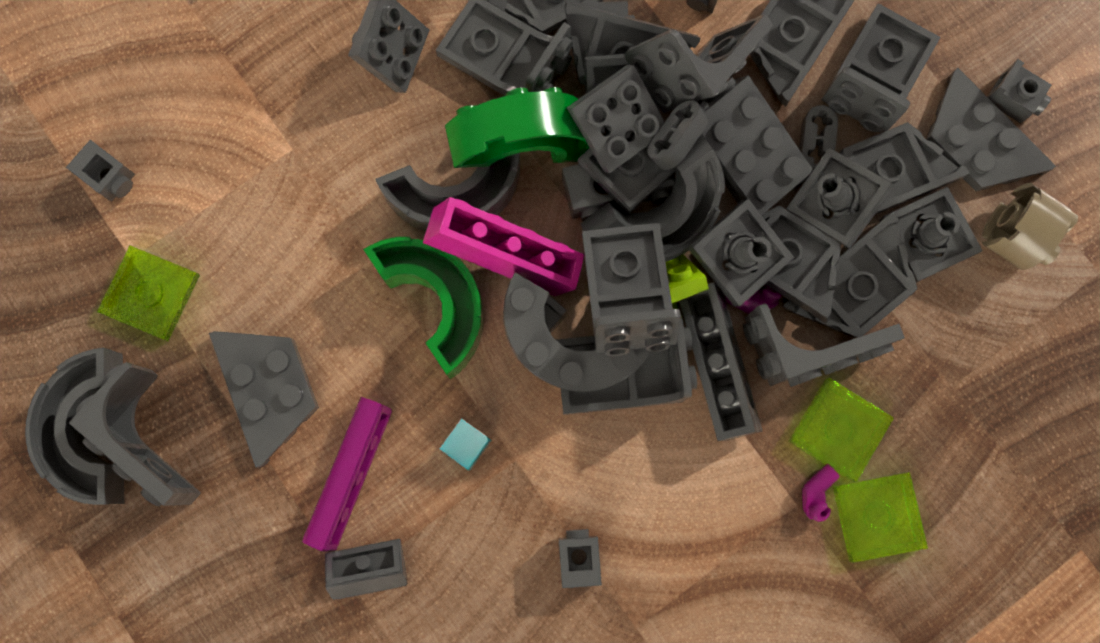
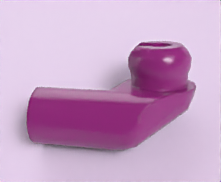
M764 285L762 289L756 291L741 306L735 307L747 314L763 304H767L769 309L772 310L778 305L781 294ZM725 296L726 303H728V304H730V305L733 306V304H732V303L729 301V299Z
M828 464L811 477L802 488L803 511L809 519L817 522L825 521L830 516L831 509L827 507L825 491L840 479L839 474Z

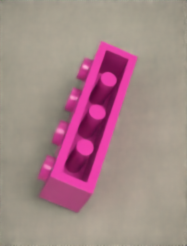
M452 197L447 198L433 208L423 240L424 244L512 279L514 273H517L548 291L553 296L576 289L585 256L563 243L554 242L530 229L519 227L505 221L498 215L487 213L463 200Z

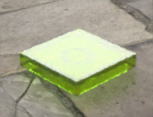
M129 245L97 312L169 342L200 275Z
M827 378L792 434L789 442L825 465H830L835 471L852 482H857L894 417L833 379Z
M910 472L833 486L850 562L854 563L928 549Z

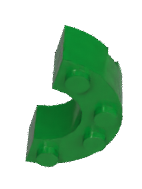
M558 87L538 92H529L527 88H516L508 91L504 97L476 106L468 105L459 108L456 111L457 116L445 125L454 168L488 167L497 160L507 156L536 150L550 151L553 163L578 162V158L590 148L567 110V107L577 101L578 98L562 93L561 88Z
M411 237L389 238L364 248V252L390 289L402 284H420L432 289L440 297L442 302V319L436 333L426 342V345L451 380L472 359L483 332V305L477 285L469 269L458 257L424 244L423 240L411 239Z

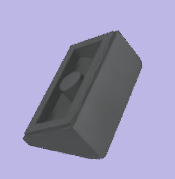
M400 539L325 553V587L333 600L403 587L408 584Z

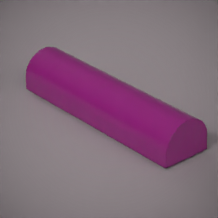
M360 397L302 539L304 544L320 551L337 550L391 416V408Z

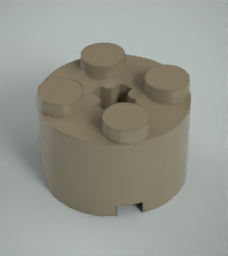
M1026 183L1010 193L1016 198L1008 206L1002 202L991 214L982 232V237L987 239V241L982 242L985 247L1021 270L1030 269L1039 263L1049 265L1060 253L1059 243L1078 221V215L1072 212L1070 208L1032 183Z

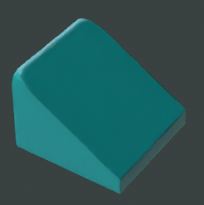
M461 418L440 447V450L470 471L492 440Z

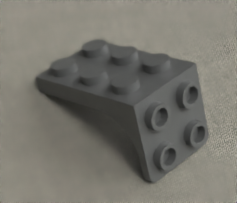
M469 0L436 48V54L439 58L506 96L508 91L516 88H527L529 92L553 88L554 85L551 83L557 74L562 76L572 61L570 50L574 41L571 39V26L565 22L561 25L555 36H550L537 31L486 0Z
M878 3L821 101L827 103L836 113L847 114L856 119L865 129L871 132L882 133L889 130L909 108L910 101L906 98L941 37Z
M766 13L715 34L697 55L689 48L681 34L677 30L671 29L629 48L624 57L629 65H634L654 102L663 113L674 110L685 101L694 100L698 102L706 98L715 97L728 87L727 80L731 75L737 73L746 65L745 59L747 56L763 45V37L772 28L773 24Z
M749 75L737 79L731 76L727 80L728 87L715 97L698 101V104L709 118L702 135L716 153L724 176L742 200L749 199L758 212L763 215L812 173L813 169Z
M660 223L582 231L596 353L605 352L608 356H621L627 354L630 349L646 348L650 352H659L670 348V345H676L681 314L679 309H673Z
M767 304L757 306L745 317L746 323L743 324L746 340L750 345L754 344L759 356L756 359L758 372L763 380H768L770 386L788 381L790 387L822 376L820 369H823L825 375L859 362L862 363L895 351L892 343L905 338L900 324H896L823 350H804L792 345L780 334Z
M681 318L676 345H670V348L664 351L651 352L645 362L632 375L613 386L595 391H571L560 388L563 415L682 403L692 396V389H697L696 370L694 366L688 365L687 351L692 350L690 328L683 326ZM594 336L556 339L562 346L575 351H588L595 347Z
M128 362L115 366L104 377V384L101 388L78 405L76 409L77 414L69 424L85 437L82 442L89 450L100 456L104 454L114 462L111 468L115 473L127 481L133 479L143 488L140 492L141 495L153 505L158 507L161 505H191L201 492L141 440L135 427L137 404L141 396L157 379L158 375L151 369Z

